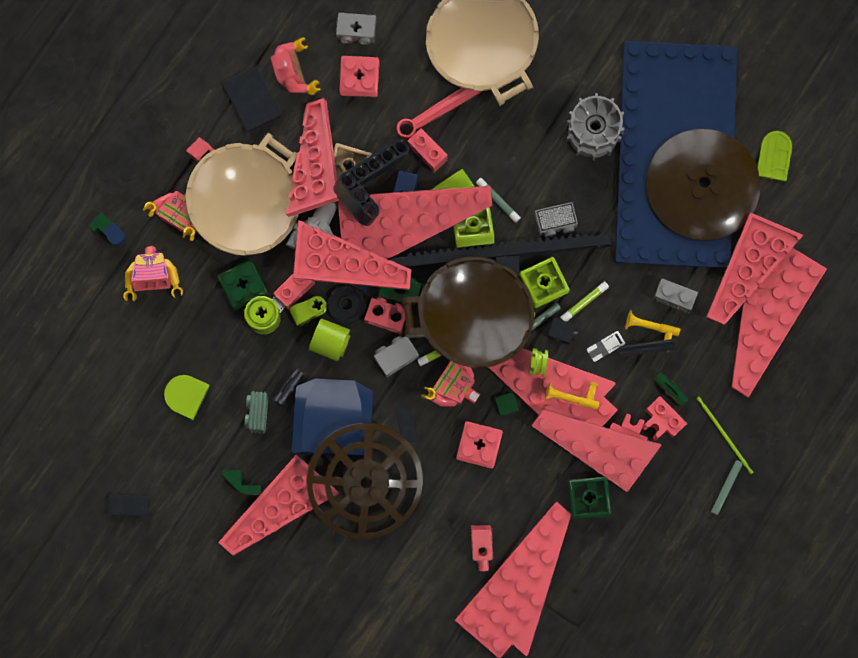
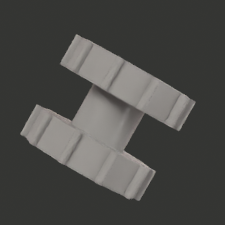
M598 93L583 100L579 98L573 112L570 111L568 115L571 120H567L566 124L568 126L566 141L570 142L577 151L576 155L581 154L591 157L592 160L606 154L611 155L612 149L621 140L619 134L624 132V128H622L624 112H621L614 103V98L610 100L606 97L598 96ZM594 123L598 124L600 129L594 131L591 129L590 125Z

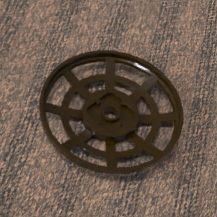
M355 423L334 431L317 447L311 457L307 470V493L315 513L332 530L350 538H376L396 530L412 515L421 496L423 472L415 450L398 432L380 424ZM365 430L364 442L353 443L343 449L334 442L338 437L348 432ZM376 430L389 434L397 439L401 445L393 452L382 444L372 442V431ZM329 447L335 453V456L327 468L326 476H315L314 469L323 451ZM364 448V459L352 462L346 455L353 450ZM372 448L386 453L389 457L380 464L372 459ZM406 450L411 454L415 463L417 480H406L405 469L399 459ZM341 460L347 467L343 477H332L335 466ZM394 462L398 467L400 480H389L386 470ZM369 477L371 479L370 486L362 487L360 484L362 478ZM313 483L325 484L327 497L333 506L324 514L315 499ZM331 485L342 486L346 494L338 503L333 496ZM400 488L397 498L391 505L385 498L388 489ZM406 488H417L412 505L402 517L396 508L402 501ZM351 501L361 505L360 516L352 515L343 508ZM379 502L385 509L384 512L378 515L368 517V508L371 505ZM339 513L349 520L359 522L358 533L344 530L333 524L329 519ZM388 515H391L396 521L394 525L382 531L366 533L367 523L379 521Z

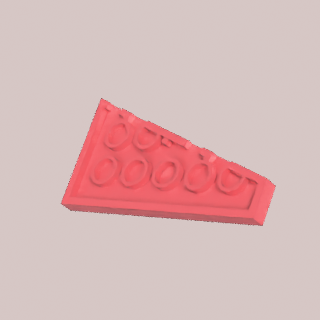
M324 98L306 104L303 120L304 130L299 140L301 146L296 156L292 177L294 181L292 192L289 193V208L286 209L288 217L340 200L333 190V186L337 181L327 101Z
M750 213L706 318L725 325L803 235Z
M298 221L293 279L410 289L411 269L368 252L336 236L327 234L318 228L311 227L302 221Z
M545 409L541 411L532 424L538 431L607 477L626 492L629 491L661 446V444L656 442H650L609 428L569 418Z
M295 455L218 543L234 556L311 511L313 507L309 501L306 484L309 465ZM314 471L315 476H320L317 472ZM313 483L315 499L319 506L329 499L326 494L325 484ZM331 486L334 497L340 494L333 486Z

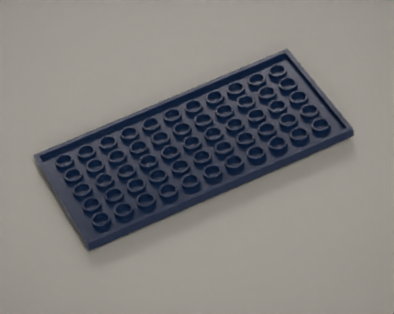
M624 42L621 112H624L622 117L624 132L620 134L615 263L727 268L731 259V235L718 240L696 241L673 233L660 222L649 204L646 192V177L650 163L658 149L669 139L682 132L695 129H710L725 133L734 138L737 47ZM706 178L699 180V184L704 188L710 185Z

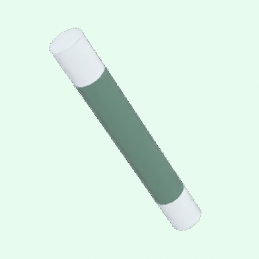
M482 178L476 182L479 187L489 186ZM491 188L492 200L515 223L518 222L521 217Z

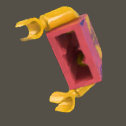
M146 247L145 254L137 255L135 262H132L125 272V288H127V291L123 295L124 299L128 301L127 296L131 293L133 295L132 301H135L137 295L134 291L171 288V285H173L172 296L175 298V289H179L182 296L183 290L178 285L180 281L176 267L169 259H164L163 253H156L155 247Z

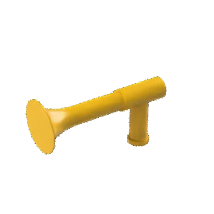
M632 310L629 311L626 329L630 326H641L665 333L664 340L672 339V335L679 336L680 328L643 320L634 316Z
M549 382L544 401L549 398H557L598 410L599 402L594 401L598 384L590 382L587 398L560 392L551 386V382Z

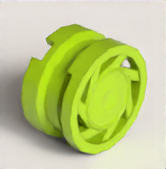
M538 349L532 350L530 376L542 373V377H545L548 350H545V354H542Z

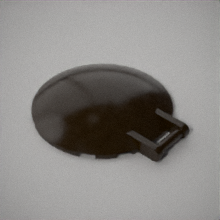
M484 257L456 259L448 262L431 275L423 288L421 296L401 299L406 320L405 337H426L438 353L462 366L485 368L499 365L515 356L526 344L534 324L533 300L527 286L522 283L518 275L509 267H504L494 262L495 260ZM412 306H418L420 328H414Z

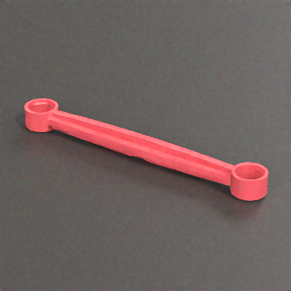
M461 88L413 120H401L397 125L398 136L401 139L409 140L416 133V129L444 115L482 91ZM402 124H410L413 127V132L410 135H403L400 132V126Z

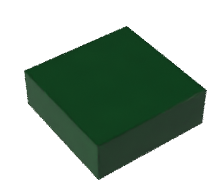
M513 392L495 397L500 417L519 411Z

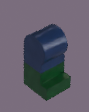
M102 213L88 226L96 235L101 231L114 247H120L125 243L126 237L121 229Z

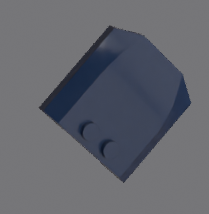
M316 378L296 386L292 454H314L321 442L334 431L355 423H371L373 391L353 380ZM365 430L348 432L338 437L334 442L341 449L353 443L364 442ZM329 447L322 453L325 455H335ZM364 448L353 450L346 455L350 456V458H364Z

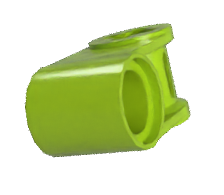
M315 296L289 308V311L296 325L301 326L323 315L327 310V303L322 297ZM315 302H319L320 304H322L320 306V310H318L317 308L313 309V307L316 306Z

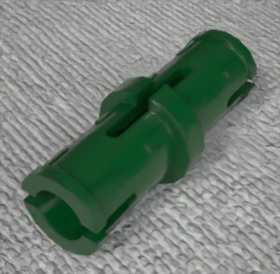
M662 372L653 379L665 391L664 394L666 396L669 395L679 407L689 399L677 388L678 385L673 384Z

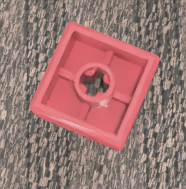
M342 56L340 95L377 97L379 58ZM358 73H362L363 75L361 77V80H357L356 75H358Z
M466 421L456 459L493 469L503 431ZM479 440H482V444H484L485 447H481V449L478 450L477 446L474 445V443H477Z

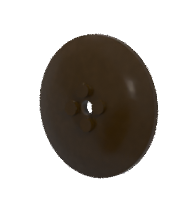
M695 129L672 137L658 149L648 168L646 192L654 214L666 228L687 239L712 241L733 234L746 223L749 214L754 212L759 200L760 176L753 157L739 141L719 131ZM706 178L710 185L704 188L699 184V180Z

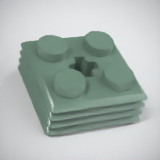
M252 391L251 395H247L246 407L250 411L249 415H245V426L249 428L251 433L258 432L260 434L262 432L264 434L266 433L268 396L266 392L258 393V391Z

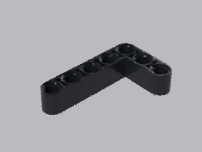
M398 139L342 173L333 186L335 194L361 225H372L380 213V208L362 186L404 159L410 149L409 144L405 140Z

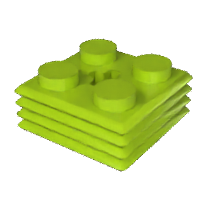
M490 207L453 225L456 247L494 243Z
M554 257L525 269L519 274L522 283L527 286L535 308L569 293L570 289ZM542 278L545 281H549L546 287L540 285Z

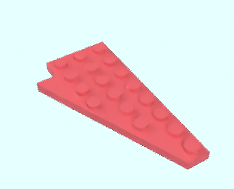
M491 186L369 194L380 208L378 217L370 226L361 225L344 203L339 200L341 239L368 252L377 254L384 259H389L492 206Z
M794 248L785 255L742 305L731 388L747 398L827 268Z
M522 348L506 362L487 367L537 415L545 409L569 418L585 421L586 423L603 426L617 411L604 397L615 386V382L550 358L547 360L545 377H542V373L530 376L532 352ZM549 382H551V386L560 392L587 398L589 383H597L594 401L599 402L598 410L557 398H549L544 401Z
M557 502L455 620L498 658H501L512 644L525 656L529 653L571 514Z

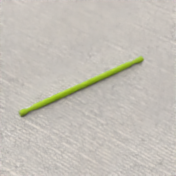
M698 397L697 400L701 403L705 412L708 414L710 419L713 421L715 426L718 428L720 433L723 435V437L728 442V444L733 449V451L738 456L743 465L748 469V472L752 474V469L749 468L747 462L744 460L742 455L739 453L737 448L734 446L732 441L729 439V437L724 432L722 427L719 425L717 420L714 418L712 413L709 411L707 406L702 402V399Z

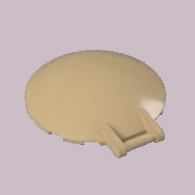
M442 0L438 4V8L428 22L426 46L429 58L441 76L461 88L477 91L491 90L499 105L504 104L507 99L518 93L533 88L525 70L532 62L537 51L539 30L535 14L525 0ZM518 78H521L523 83L503 94H500L498 90Z
M270 133L265 136L259 146L233 143L211 151L199 161L191 173L186 189V207L189 218L199 235L210 245L221 251L235 255H255L268 251L281 243L296 223L298 214L288 217L286 209L289 208V193L292 192L294 182L290 167L295 162L297 153L291 152L277 142ZM269 144L289 160L286 162L269 150L266 145Z

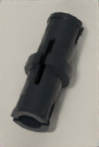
M294 368L286 382L281 384L282 387L273 400L283 407L289 396L296 391V386L305 375Z

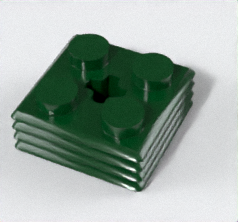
M251 259L217 276L234 310L246 306L251 299L257 296L268 295L267 289ZM241 281L248 282L245 284V289L238 287Z
M607 477L569 480L568 488L572 519L611 515ZM587 493L595 497L591 503L584 499Z

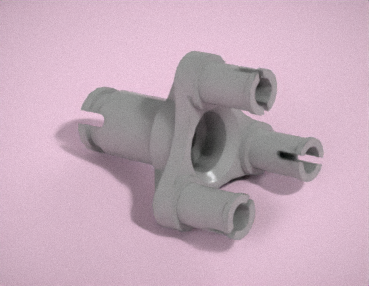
M338 201L316 208L312 218L309 217L308 220L302 222L334 236L329 224L336 212ZM295 223L291 236L286 243L288 247L296 250L298 223Z

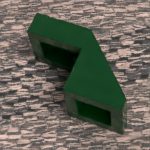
M222 470V475L242 495L262 494L261 486H243V472L241 470Z

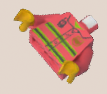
M300 38L294 41V43L290 42L279 45L276 48L275 55L271 56L278 82L291 93L308 92L310 95H314L321 90L315 87L319 84L316 80L307 85L301 72L295 50L299 52L308 47L301 44V41L305 40V38Z
M175 191L145 204L143 211L146 209L150 210L149 217H152L156 211L157 217L181 231L183 238L186 235H190V241L194 240L197 231L188 215L186 193L183 195Z
M450 361L433 388L425 387L429 391L428 396H421L439 406H455L457 404L460 405L464 398L475 403L480 394L472 389L475 380L471 367L462 366Z

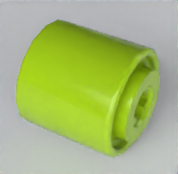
M257 296L251 299L245 307L244 317L249 327L255 333L261 335L269 334L278 328L281 314L276 303L271 298ZM260 308H262L263 311H267V313L264 314V318H261L260 315L256 316V313L259 312Z
M321 318L313 335L309 350L338 361L340 356L343 357L348 345L350 329Z

